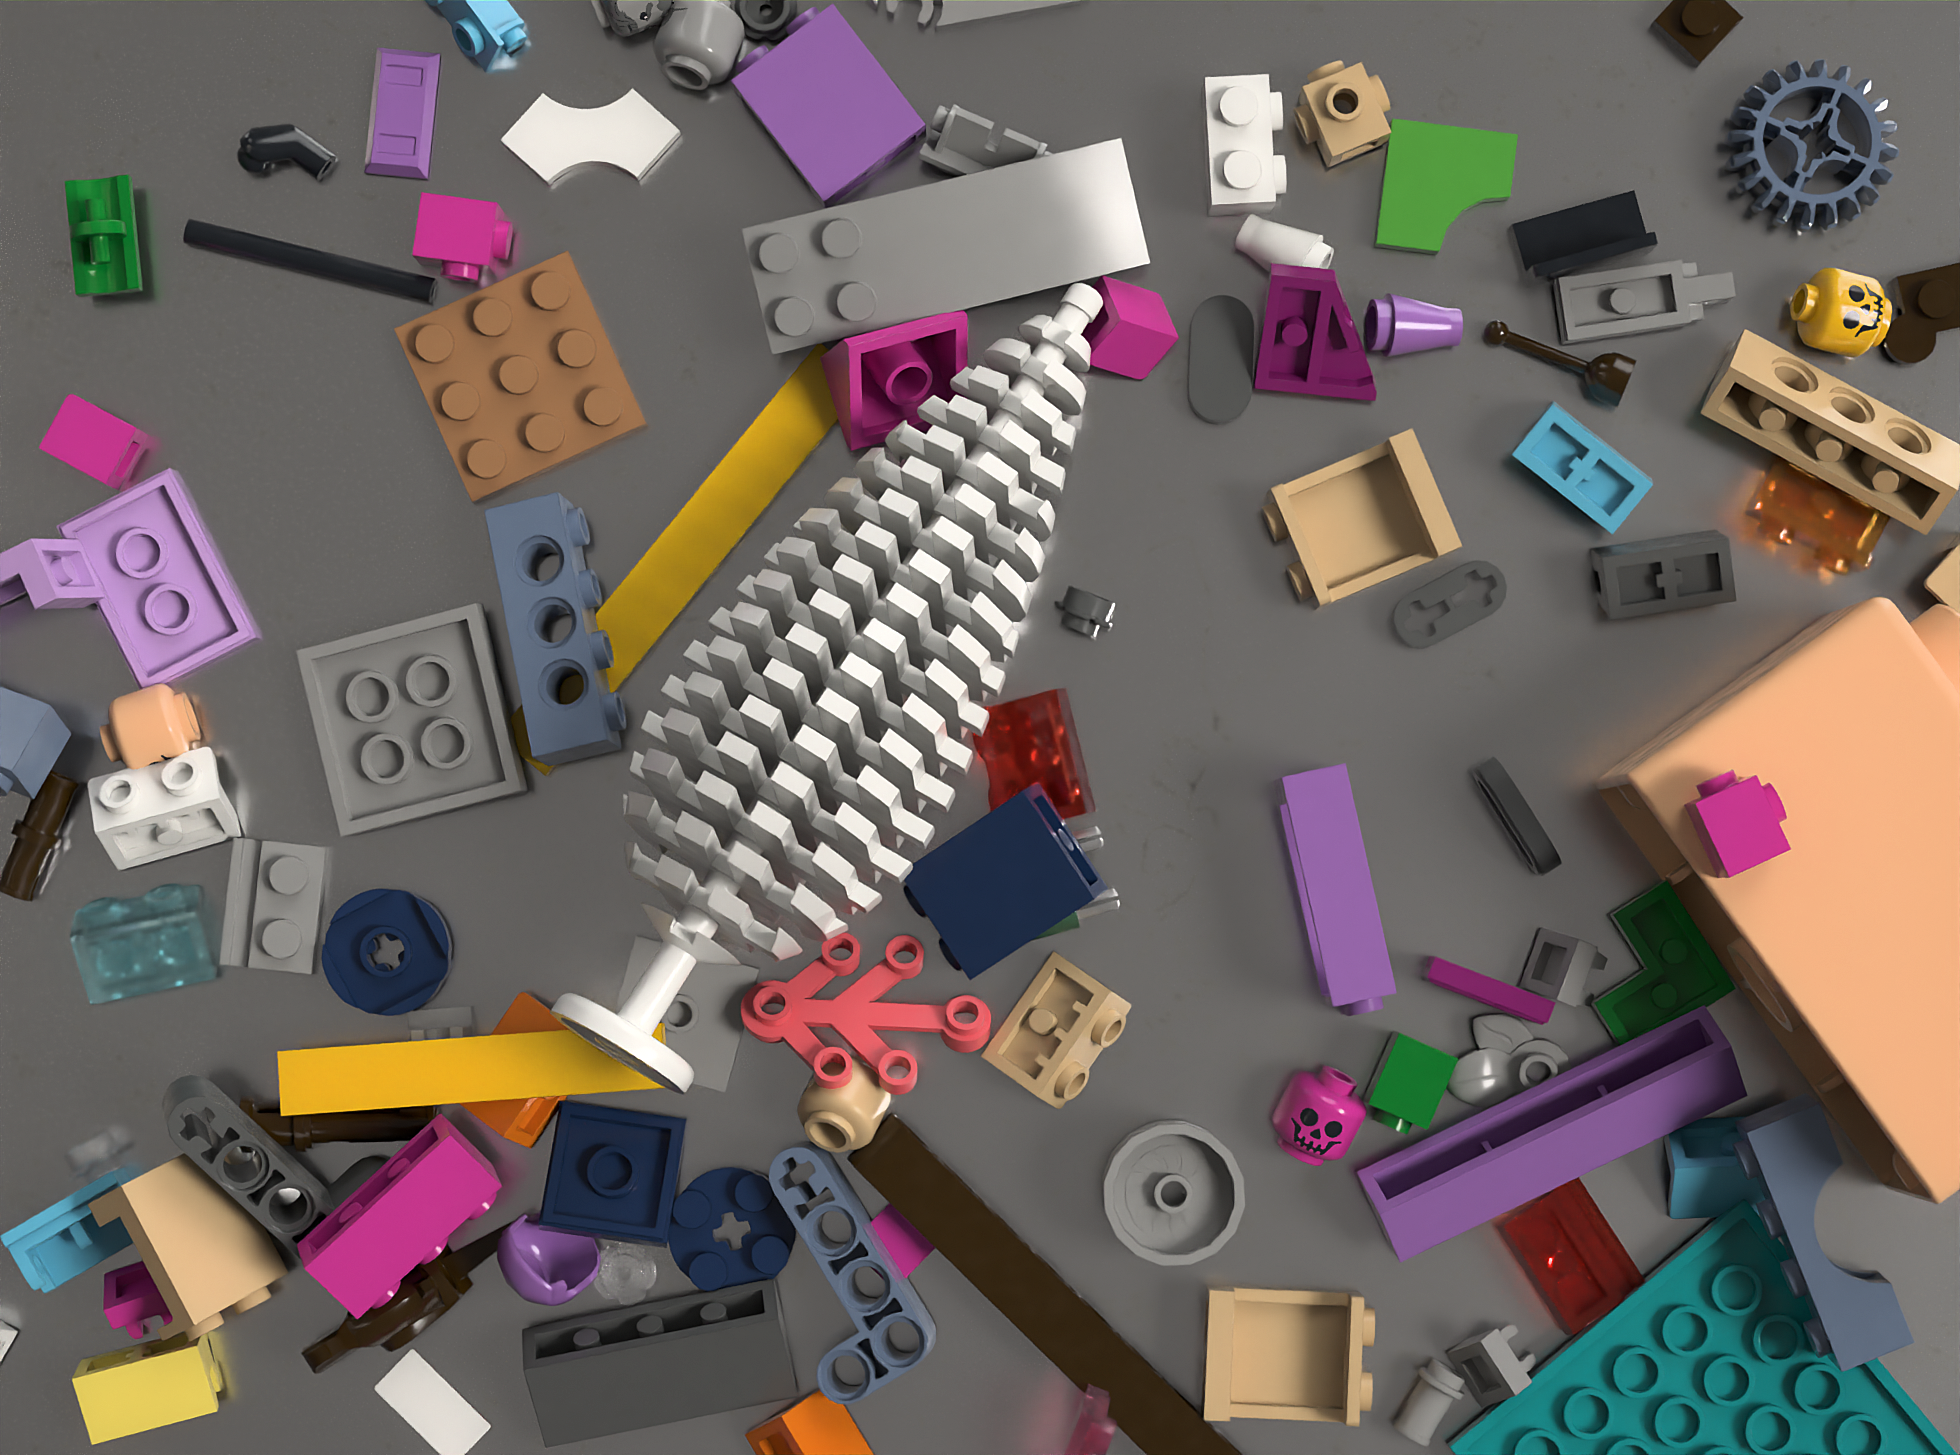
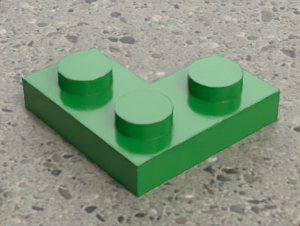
M1667 880L1661 881L1610 914L1644 968L1591 1003L1618 1046L1705 1005L1707 1008L1736 989Z

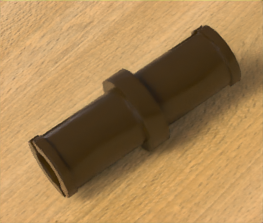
M51 770L35 798H30L22 820L16 819L10 831L15 835V838L0 873V892L20 900L33 901L35 890L52 850H59L63 841V837L58 833L75 791L80 786V782Z

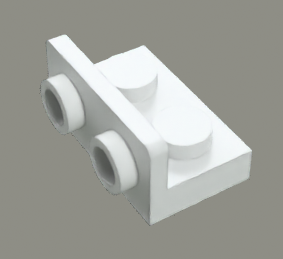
M202 747L184 752L177 757L133 770L127 768L95 777L88 782L95 834L118 871L230 840L234 837H241L238 815L219 783L216 759L210 747Z

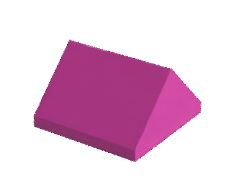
M964 310L943 313L846 338L820 357L844 439L851 451L885 442L889 432L904 420H907L908 425L920 432L930 430L933 425L919 418L917 410L919 406L933 395L947 403L955 395L966 398L952 390L950 385L951 379L965 367H968V315Z

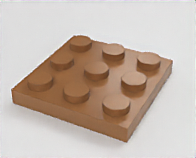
M568 250L394 329L469 497L474 504L648 426Z

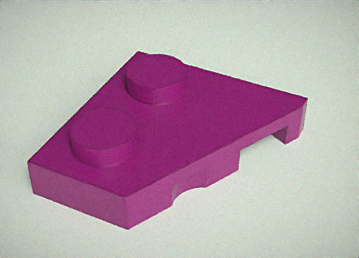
M1271 263L1253 376L1255 389L1376 401V381L1335 270Z

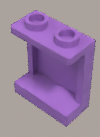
M833 3L821 13L816 7H812L799 15L786 28V32L790 35L770 51L765 45L753 50L737 64L735 69L739 75L731 80L734 92L741 101L746 102L809 184L811 193L823 208L836 205L927 136L926 124Z

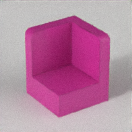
M1102 275L1092 288L1098 291L1102 297L1103 306L1093 322L1088 323L1081 334L1091 347L1090 365L1138 380L1143 379L1179 339V336L1162 297L1158 293Z
M69 394L66 396L38 448L100 482L119 490L148 434L74 394Z

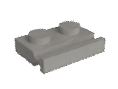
M233 838L219 965L315 974L329 847Z

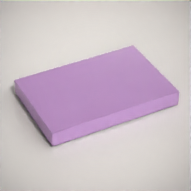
M168 468L56 526L63 539H80L105 598L95 603L139 689L158 683L170 685L259 639L242 602L173 469Z

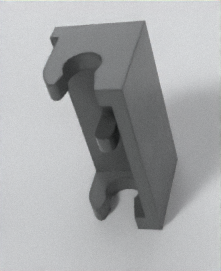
M1716 529L1590 548L1592 566L1598 572L1601 584V591L1597 592V598L1601 608L1607 612L1609 620L1737 601L1730 540Z

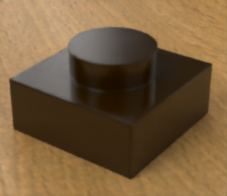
M1673 0L1652 22L1651 26L1697 68L1744 17L1726 0Z

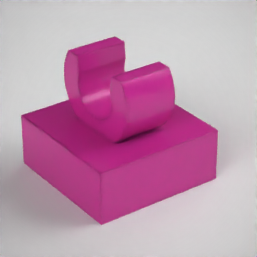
M143 1261L104 1273L103 1311L113 1330L126 1326L129 1335L137 1340L143 1338L142 1320L160 1315L164 1325L173 1321V1317Z

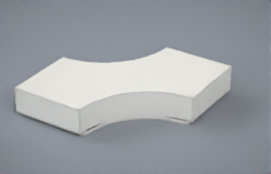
M632 88L619 100L593 109H578L564 106L542 93L501 138V142L550 186L572 170L593 165L619 169L639 181L681 133L678 128Z

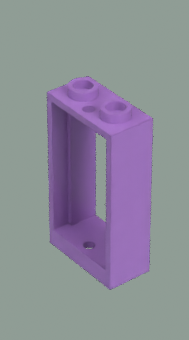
M1346 763L1278 778L1273 783L1322 1002L1324 1005L1331 1007L1339 1006L1340 1014H1346V1016L1383 1009L1382 996L1395 994L1397 991Z

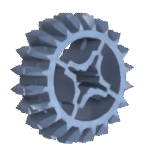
M1817 59L1811 65L1807 78L1801 63L1798 60L1791 61L1786 66V80L1774 69L1769 70L1762 77L1765 90L1751 85L1743 93L1746 103L1751 108L1737 106L1731 112L1730 119L1745 130L1729 131L1725 135L1724 143L1732 148L1743 149V153L1730 157L1726 161V167L1729 171L1746 169L1748 176L1735 185L1736 192L1743 194L1755 187L1761 195L1752 203L1751 209L1758 214L1770 203L1777 206L1772 221L1776 226L1781 227L1785 224L1792 212L1796 213V227L1799 232H1807L1811 229L1815 213L1824 231L1832 230L1837 226L1838 212L1848 222H1853L1861 216L1858 201L1862 204L1873 206L1880 199L1879 192L1872 183L1887 185L1894 176L1888 167L1879 163L1892 161L1899 155L1898 147L1881 142L1882 138H1886L1897 131V123L1890 120L1878 122L1876 117L1888 107V99L1884 97L1878 98L1869 104L1863 96L1871 89V79L1864 78L1852 88L1846 84L1851 75V68L1849 66L1841 65L1831 79L1827 78L1826 61L1824 59ZM1798 98L1820 100L1817 109L1811 114L1809 120L1798 121L1786 117L1783 121L1769 116L1773 108L1789 100ZM1840 111L1847 117L1856 132L1859 154L1854 153L1855 146L1843 140L1838 133L1837 120ZM1820 124L1816 134L1818 137L1816 148L1821 152L1803 167L1807 155H1805L1807 144L1802 140ZM1763 137L1768 138V146L1781 152L1786 160L1787 168L1783 181L1773 172L1767 161ZM1824 170L1837 174L1842 170L1853 175L1849 184L1838 191L1827 194L1803 192L1806 183L1813 177L1815 171Z

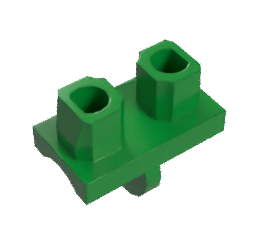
M126 174L102 179L65 181L75 294L78 297L143 291L132 177Z

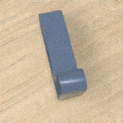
M800 1142L781 1151L773 1159L769 1168V1182L777 1199L858 1329L857 1332L840 1341L821 1358L816 1375L820 1391L829 1400L837 1404H852L872 1394L922 1361L931 1352L935 1344L936 1327L908 1278L905 1279L872 1226L871 1218L833 1156L813 1142ZM810 1161L816 1172L808 1178L809 1184L806 1181L795 1184L791 1180L790 1173L796 1169V1162L804 1164ZM829 1189L834 1197L823 1201L809 1211L805 1203ZM836 1211L848 1219L851 1226V1236L847 1243L835 1244L824 1236L821 1222L826 1212ZM872 1267L879 1271L885 1281V1291L882 1297L877 1299L867 1298L857 1290L855 1274L858 1268ZM905 1322L917 1331L919 1347L916 1352L901 1353L891 1345L888 1338L891 1324ZM842 1355L852 1356L862 1364L865 1371L862 1385L857 1387L848 1386L837 1378L835 1362L838 1357Z

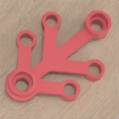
M845 932L824 941L822 944V955L790 981L784 983L770 980L758 983L748 990L741 1003V1020L745 1029L752 1036L766 1043H780L784 1041L814 1072V1079L817 1085L826 1089L840 1088L850 1082L853 1074L852 1059L841 1048H826L808 1027L832 1028L878 1074L881 1087L886 1092L894 1095L905 1094L914 1088L917 1082L916 1060L906 1051H892L872 1030L940 1033L946 1046L962 1053L973 1052L983 1047L989 1039L991 1030V1014L987 1005L980 999L969 995L954 997L944 1006L875 1002L902 979H911L917 976L923 968V946L916 938L908 935L893 938L886 946L885 959L834 1000H815L810 998L835 976L850 975L858 968L860 963L859 943L854 936ZM843 948L850 951L852 955L846 960H835L829 954L835 949ZM907 951L916 958L910 963L903 964L897 962L893 957L899 952ZM771 1003L780 1004L784 1007L780 1013L775 1015L767 1014L761 1008ZM958 1013H971L977 1019L970 1024H962L956 1021L954 1016ZM828 1063H838L845 1068L837 1076H829L821 1069ZM893 1066H902L909 1071V1074L902 1079H894L888 1076L886 1072Z

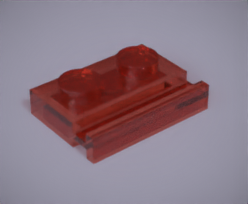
M1579 1177L1550 1192H1546L1496 1227L1565 1335L1576 1334L1625 1300L1624 1298L1630 1292L1645 1282V1279Z

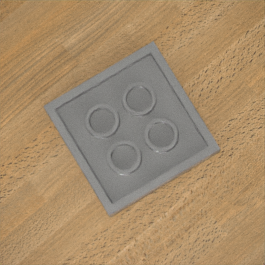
M475 603L296 650L340 837L351 836L528 790L483 604Z

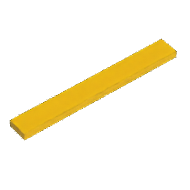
M821 343L813 348L595 614L598 631L605 630L607 632L613 650L614 666L606 669L611 693L619 690L839 421L820 357L827 353L829 349ZM582 675L570 676L562 683L559 689V699L562 705L571 704L581 696L584 689ZM521 704L511 717L519 755L542 774L548 776L556 765L547 766L532 757Z

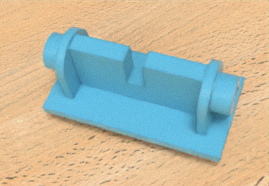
M425 0L431 6L438 7L452 26V34L459 48L467 56H474L485 72L491 69L502 47L508 53L517 49L527 40V36L522 31L525 23L507 0Z

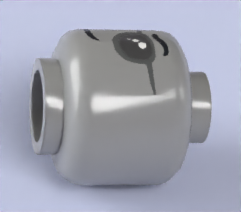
M672 0V5L665 14L653 42V51L656 60L661 64L662 73L675 84L693 90H702L707 88L708 84L713 85L724 81L733 67L744 39V25L741 18L732 10V4L729 0Z

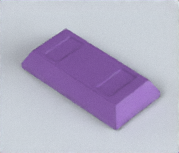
M377 47L364 173L428 179L440 53Z

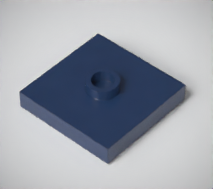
M560 1101L538 1224L539 1230L667 1248L687 1119Z

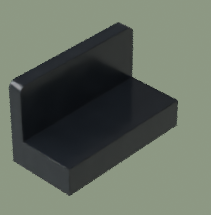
M1634 190L1517 222L1509 227L1526 288L1551 282L1556 278L1573 276L1645 256L1658 245L1656 233H1646Z

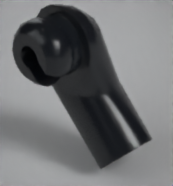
M292 124L251 128L240 139L241 147L237 151V161L244 170L250 173H262L263 170L269 168L271 162L289 159L317 181L326 175L336 159L335 154Z

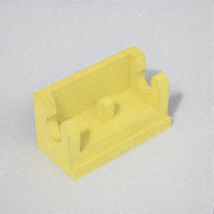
M183 1332L164 1341L160 1338L85 1358L80 1361L72 1377L92 1445L214 1413L219 1408L216 1392L221 1391L209 1347L207 1333L189 1341L187 1335Z

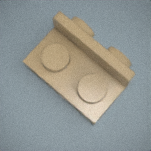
M1053 951L981 1057L1038 1098L1057 1109H1061L1067 1101L1074 1099L1083 1090L1089 1079V1068L1102 1049L1109 1047L1119 1038L1125 1027V1016L1129 1012L1131 1004Z

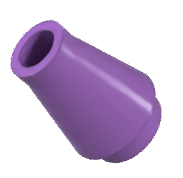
M1387 293L1384 299H1371L1368 304L1365 319L1367 347L1369 350H1381L1385 357L1442 346H1459L1461 342L1463 317L1459 308H1445Z

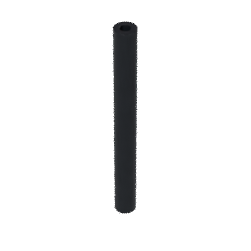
M194 219L188 220L184 231L183 242L185 244L431 303L436 288V278Z

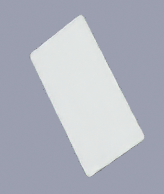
M413 1349L374 1388L440 1455H465L491 1428V1425Z

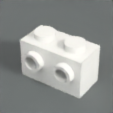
M1269 74L1205 77L1201 90L1208 217L1271 214L1276 203V194L1286 193L1287 186L1285 156L1273 155L1272 131L1283 129L1281 92H1270Z

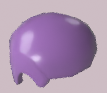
M540 1212L531 1217L522 1214L502 1232V1237L498 1240L497 1261L506 1283L521 1298L531 1303L557 1306L570 1301L597 1277L601 1257L594 1238L539 1230Z

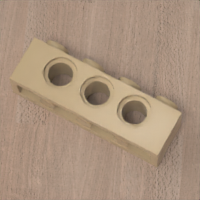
M1747 329L1743 330L1717 371L1700 412L1704 416L1924 535L1928 534L1959 489L1960 445Z

